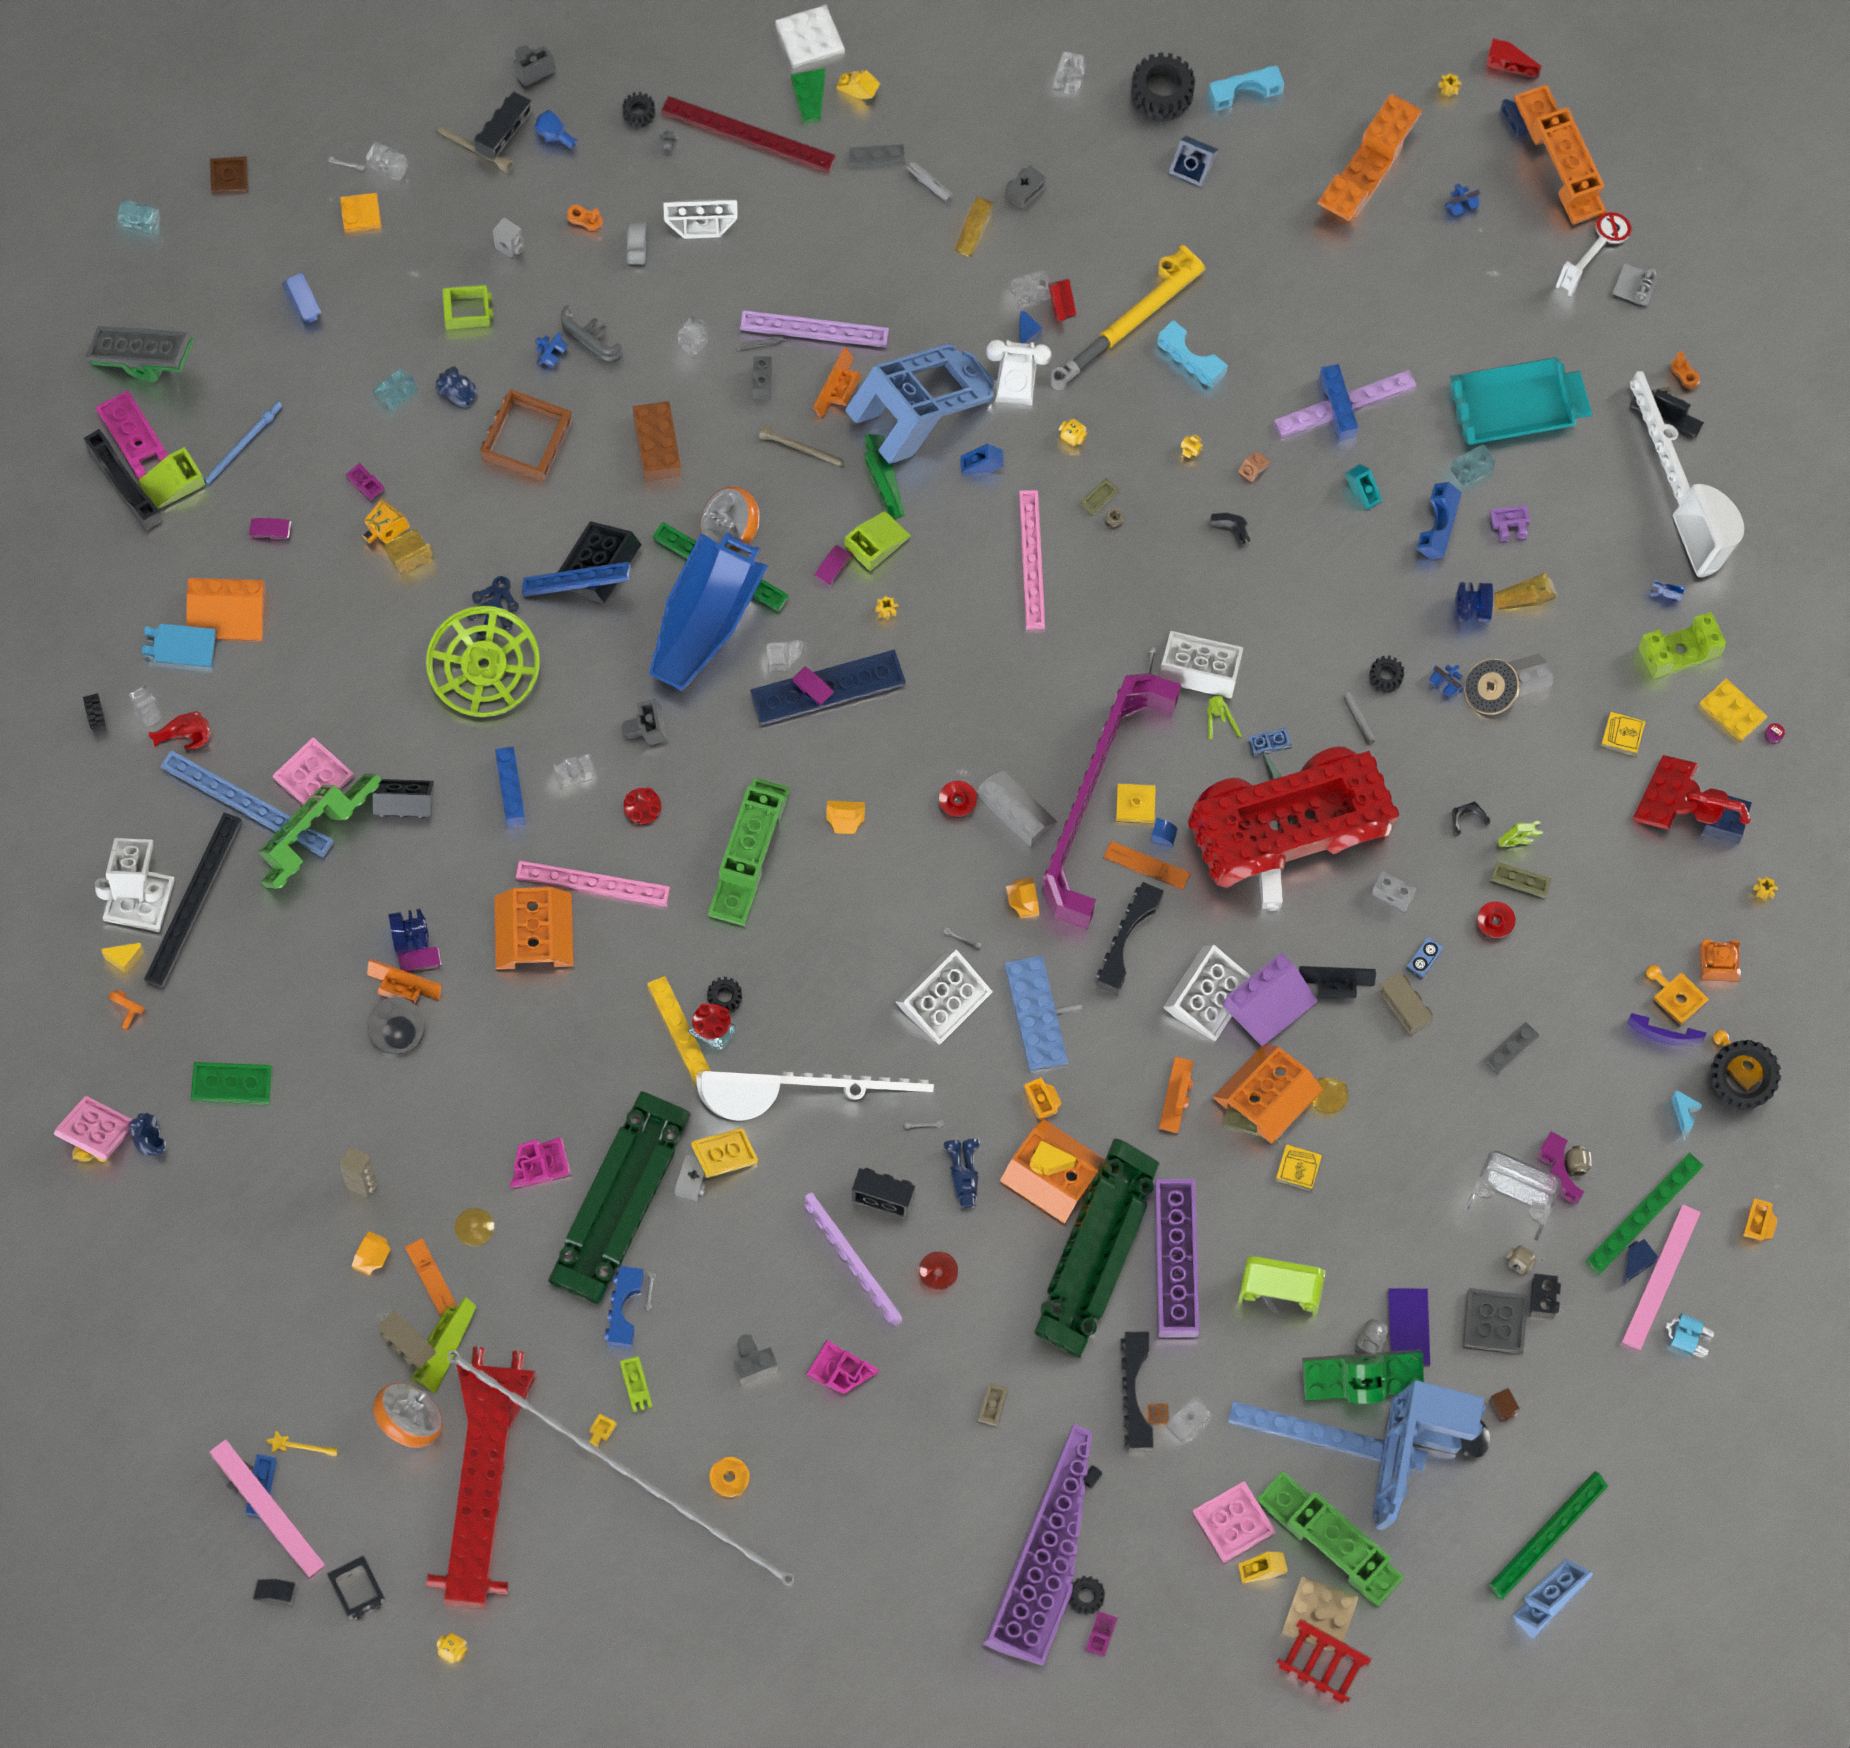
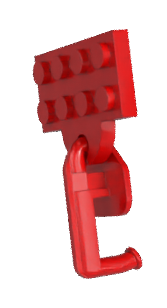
M1662 755L1633 819L1635 822L1669 830L1676 814H1687L1692 811L1697 821L1707 824L1716 823L1724 809L1739 812L1742 824L1750 823L1751 817L1745 804L1728 799L1726 792L1714 788L1702 792L1700 786L1693 780L1699 767L1697 763Z

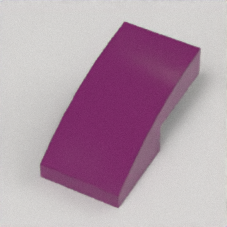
M361 463L357 464L345 475L369 500L374 499L385 490V487Z
M252 518L249 536L252 539L269 537L272 540L289 539L291 521L277 518Z
M835 545L814 575L832 585L852 554Z
M806 666L791 679L804 693L807 692L819 706L834 693L823 680Z
M438 947L424 948L398 955L400 970L408 973L421 969L427 971L442 966Z
M1098 1611L1085 1650L1105 1656L1118 1617Z

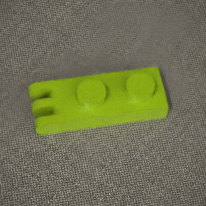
M639 1356L619 1361L633 1412H637V1403H639L640 1409L644 1410V1401H647L648 1408H652Z

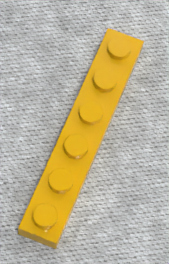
M663 976L647 983L688 1072L694 1084L697 1085V1072L711 1070L666 977Z

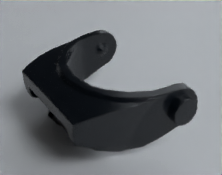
M1475 801L1457 808L1455 807L1452 810L1455 825L1454 831L1458 835L1461 834L1458 819L1465 813L1478 814L1483 818L1486 825L1490 824L1489 816L1487 817L1484 810Z

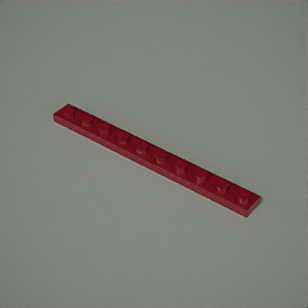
M671 96L667 97L661 110L663 115L830 173L836 160V155Z

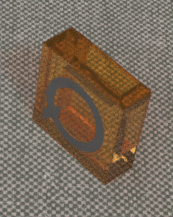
M1168 1403L1148 1404V1423L1150 1425H1169Z

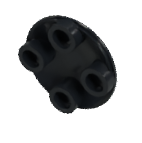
M1480 1420L1482 1431L1479 1436L1472 1441L1460 1438L1463 1446L1462 1452L1466 1456L1482 1457L1489 1448L1490 1435L1487 1426L1482 1420Z

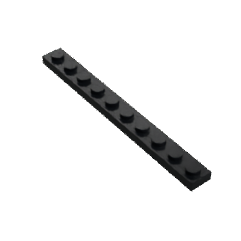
M223 812L144 978L145 982L160 988L164 987L242 823L241 818Z

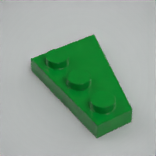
M826 68L791 74V82L803 124L821 121Z

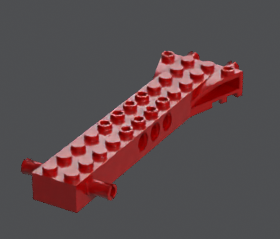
M478 1346L473 1347L471 1364L474 1368L483 1371L510 1392H515L524 1399L527 1398L528 1392L537 1376L536 1371L523 1369L525 1352L519 1351L518 1358V1351H512L511 1367L503 1368L484 1366L485 1348L480 1347L478 1354ZM456 1364L468 1420L448 1573L446 1576L427 1574L426 1587L444 1588L445 1605L486 1609L489 1592L508 1594L509 1582L492 1581L490 1574L509 1433L521 1410V1406L510 1400L509 1396L497 1388H492L477 1378V1375L470 1370L467 1371Z

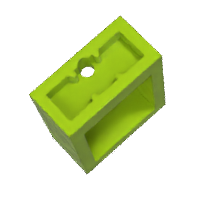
M487 285L443 288L446 330L490 326V319H493V310L489 308V303H492L491 292L487 291ZM483 298L484 316L453 318L452 300Z

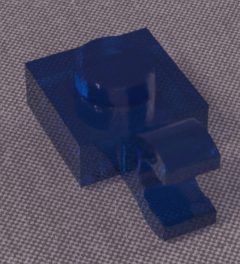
M1653 581V586L1658 587L1659 590H1651V596L1658 597L1664 594L1671 601H1682L1684 587L1668 583L1665 585L1658 581Z

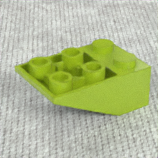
M185 447L165 457L137 481L143 492L152 500L158 510L205 486L202 474Z
M884 511L858 525L845 537L844 547L869 571H872L908 540L911 535Z

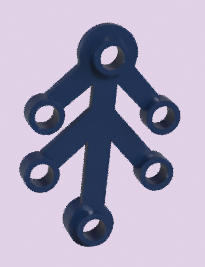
M498 576L493 580L492 586L481 591H475L472 594V600L474 603L480 604L478 606H492L504 609L500 602L503 595L508 603V611L513 614L519 611L518 602L514 601L509 592L511 583L507 577ZM500 584L505 585L503 588L498 587ZM494 593L491 600L482 603L484 597ZM477 595L481 596L480 599H475L474 597ZM513 605L517 606L516 609H511L510 607ZM478 614L468 616L467 618L469 620H475ZM489 614L486 615L483 625H488ZM499 616L502 620L503 629L511 630L513 622ZM506 622L511 623L509 626L505 625ZM487 631L476 632L477 639L485 641L486 637H481L480 635Z

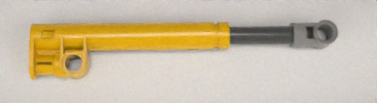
M1180 245L1178 251L1173 255L1161 258L1158 275L1163 282L1109 325L1107 329H1104L1100 333V338L1073 360L1069 359L1061 367L1054 368L1050 381L1052 388L1055 390L1064 389L1067 382L1080 373V369L1106 347H1113L1205 271V267L1200 259L1184 245ZM1056 377H1061V378H1063V379H1062V380H1057V379H1055V378H1056Z

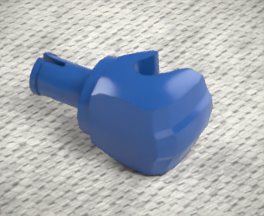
M547 110L536 119L535 131L537 134L544 136V141L553 143L560 141L569 149H573L577 144V139L565 132L566 125L552 111Z

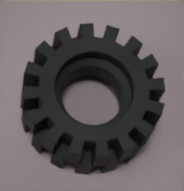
M633 92V96L629 94L627 99H624L622 104L623 116L629 125L632 123L633 127H636V124H639V127H642L643 123L647 126L648 122H652V118L655 117L654 100L652 101L651 96L648 97L647 93L643 96L642 92L636 95V92ZM641 105L646 110L641 114H636L632 111V108Z
M1381 656V659L1377 658L1372 664L1369 675L1370 683L1375 684V689L1379 687L1381 692L1383 689H1386V693L1390 689L1393 692L1402 684L1405 673L1404 666L1401 667L1402 663L1400 661L1397 663V658L1395 657L1392 660L1391 656H1388L1387 659H1385V656ZM1385 668L1393 671L1394 677L1390 680L1383 679L1380 676V671Z
M98 693L84 696L83 701L90 729L106 727Z
M719 977L717 981L713 980L712 985H709L707 1000L709 1004L720 1005L733 1013L735 1008L738 1009L740 1003H742L741 986H739L737 981L734 982V979L731 977L730 980L727 977L721 980ZM723 989L729 990L732 993V998L727 1002L720 1001L717 997L719 991Z
M1082 1576L1081 1579L1077 1578L1075 1582H1072L1073 1588L1069 1604L1072 1605L1074 1611L1075 1609L1078 1611L1077 1613L1081 1614L1082 1612L1084 1615H1088V1613L1094 1614L1103 1605L1105 1589H1103L1102 1583H1099L1097 1578L1094 1580L1092 1576H1089V1578ZM1089 1588L1094 1592V1599L1091 1602L1085 1603L1080 1600L1079 1592L1082 1589Z

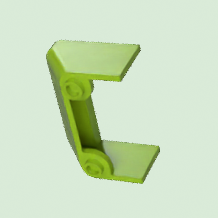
M1248 1256L1242 1274L1238 1302L1242 1303L1243 1297L1245 1300L1255 1301L1256 1298H1260V1295L1299 1302L1303 1310L1313 1311L1312 1315L1316 1316L1321 1299L1325 1270L1319 1267L1258 1256Z

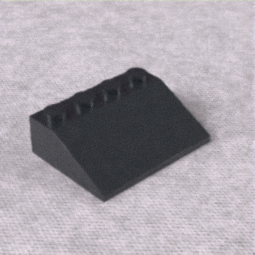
M590 521L558 572L629 562L630 564L642 544L632 531ZM617 583L572 589L570 591L590 601L605 604Z

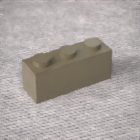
M1399 971L1380 983L1379 991L1412 1036L1431 1024L1433 1014L1429 1007L1423 1005L1419 993L1413 991L1410 987L1411 984L1408 978L1402 976Z
M395 1310L377 1326L382 1332L380 1336L387 1343L391 1341L393 1343L391 1347L398 1354L402 1352L404 1354L402 1358L410 1366L414 1364L420 1369L436 1353L432 1346Z

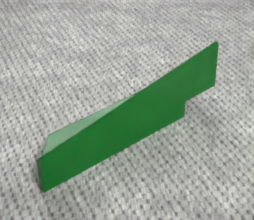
M866 434L864 443L868 450L865 453L867 468L888 514L894 520L905 516L892 463L889 464L878 451L886 439L882 435Z

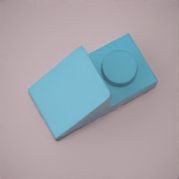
M1675 1091L1672 1101L1682 1134L1689 1133L1694 1125L1693 1115L1689 1113L1700 1111L1702 1104L1680 1091Z

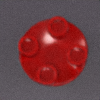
M637 788L625 796L623 808L626 816L631 821L638 824H647L659 816L662 804L659 796L652 788Z
M703 1003L694 1012L692 1025L696 1033L701 1037L717 1039L728 1032L731 1026V1018L727 1008L717 1004Z

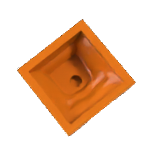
M1703 939L1700 943L1701 980L1739 982L1741 977L1739 969L1740 941L1731 940L1725 943H1713V940Z

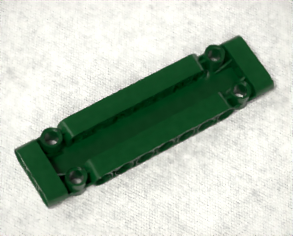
M640 1091L631 1111L626 1116L623 1127L619 1128L566 1236L565 1246L561 1249L559 1258L548 1279L550 1284L595 1304L600 1303L609 1283L613 1280L616 1268H619L672 1161L675 1147L679 1144L681 1134L691 1116L689 1111L654 1095ZM633 1118L640 1120L638 1124H632L630 1121ZM670 1133L676 1135L674 1139L666 1138ZM566 1255L574 1257L571 1261L563 1260ZM606 1270L609 1272V1275L601 1277L599 1273Z
M1113 1139L1105 1161L1099 1164V1174L1093 1178L1048 1286L1047 1293L1049 1297L1041 1305L1042 1314L1034 1331V1334L1077 1358L1082 1357L1089 1336L1093 1335L1097 1330L1096 1322L1102 1318L1146 1211L1147 1201H1145V1198L1154 1190L1153 1180L1160 1166L1157 1160L1121 1139Z

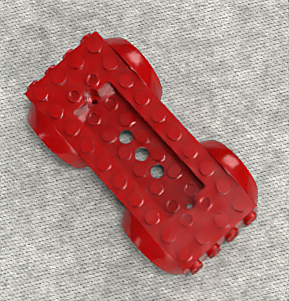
M1337 746L1314 755L1305 763L1301 771L1263 783L1251 785L1241 778H1228L1216 782L1202 792L1196 803H1194L1188 818V825L1195 833V842L1202 850L1203 861L1209 866L1211 879L1215 880L1216 885L1228 888L1243 879L1274 869H1281L1282 871L1287 861L1323 850L1337 854L1344 849L1371 839L1385 837L1384 840L1389 838L1399 817V811L1392 803L1391 793L1386 789L1382 773H1379L1377 761L1374 756L1372 757L1370 751L1357 754L1349 748ZM1305 811H1313L1315 818L1307 819L1304 814ZM1292 817L1296 819L1297 824L1292 825L1288 823L1287 818ZM1278 821L1280 828L1273 830L1270 827V822Z

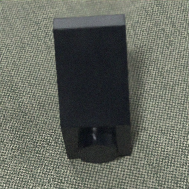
M279 1579L257 1580L253 1600L293 1608L298 1588L295 1582Z

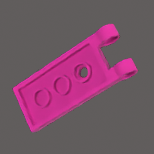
M128 390L95 407L138 480L146 474L140 462L155 454L159 462L168 456V453ZM137 441L142 442L140 446L135 445Z

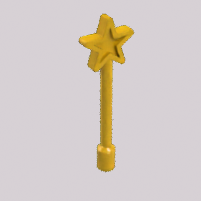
M275 1431L274 1438L266 1440L267 1443L272 1445L271 1452L273 1454L278 1449L286 1452L285 1446L324 1452L327 1455L333 1456L338 1454V1448L334 1447L325 1448L287 1442L289 1437H280L278 1431Z

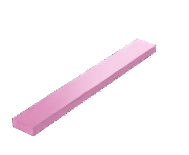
M1038 490L1019 491L1026 629H1045Z
M520 860L515 877L516 881L667 906L670 886Z
M1682 1205L1622 1343L1641 1350L1701 1212Z
M225 1439L209 1451L213 1459L308 1579L321 1570L325 1564Z

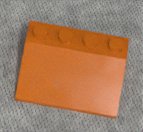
M188 578L186 626L216 629L215 640L262 641L266 596L264 580Z

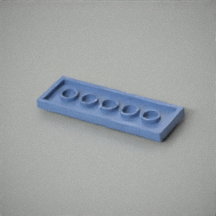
M1043 955L1005 962V969L1029 1071L1034 1072L1068 1065Z

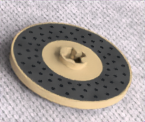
M1501 659L1483 660L1477 663L1466 677L1464 686L1466 699L1480 713L1494 715L1504 712L1515 702L1520 687L1519 677L1515 669ZM1490 683L1494 684V690L1490 689Z

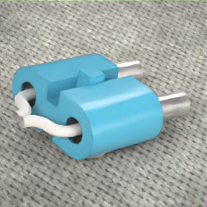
M1683 1313L1678 1318L1673 1319L1671 1323H1667L1666 1326L1669 1330L1668 1335L1671 1338L1670 1345L1692 1354L1694 1351L1707 1355L1709 1349L1698 1345V1337L1701 1333L1713 1337L1715 1331L1704 1327V1322ZM1675 1321H1677L1675 1325V1331L1671 1335L1672 1330L1670 1326H1672L1675 1323Z

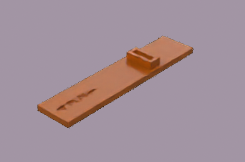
M1110 841L1104 855L1105 859L1182 890L1190 875L1188 871L1113 841Z
M423 1238L405 1246L440 1317L446 1308L451 1305L457 1307Z

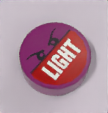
M1778 723L1770 724L1765 731L1766 739L1772 743L1782 741L1785 735L1783 726Z

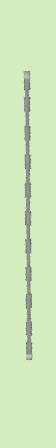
M452 1350L448 1353V1361L450 1363H456L465 1370H470L477 1375V1378L492 1388H497L525 1410H530L542 1418L545 1423L557 1431L563 1432L575 1440L578 1445L590 1453L596 1454L623 1475H628L643 1485L644 1489L659 1499H664L676 1507L677 1511L692 1521H697L709 1529L712 1534L724 1542L730 1543L760 1566L763 1565L769 1569V1572L780 1578L784 1585L790 1586L793 1584L794 1575L792 1573H785L775 1565L772 1566L766 1562L763 1557L751 1549L743 1547L731 1539L730 1535L715 1525L713 1527L682 1503H677L665 1495L662 1490L650 1482L644 1481L632 1473L629 1468L617 1460L611 1459L584 1438L578 1437L564 1428L563 1424L548 1414L545 1415L531 1406L530 1402L515 1392H510L498 1384L495 1379L483 1371L474 1368L471 1363L460 1357L458 1351ZM452 1354H456L457 1359L452 1360L450 1356ZM790 1576L792 1581L786 1582L784 1578Z

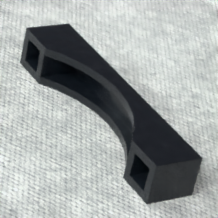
M98 429L84 437L87 450L147 531L162 522L160 511L131 477L102 431Z
M1142 882L1140 887H1136L1133 894L1135 900L1133 904H1128L1125 912L1128 915L1125 920H1121L1118 927L1120 931L1118 937L1114 936L1110 944L1113 948L1110 953H1106L1103 959L1105 965L1103 969L1099 968L1095 979L1098 980V988L1118 996L1126 979V969L1123 960V949L1126 940L1140 922L1156 913L1163 898L1164 890Z
M1125 1332L1124 1338L1120 1339L1121 1350H1124L1125 1358H1121V1369L1125 1370V1377H1122V1389H1126V1396H1123V1408H1127V1415H1124L1123 1423L1128 1431V1435H1124V1446L1128 1447V1453H1152L1154 1448L1153 1428L1140 1411L1135 1391L1137 1374L1143 1362L1149 1356V1332Z

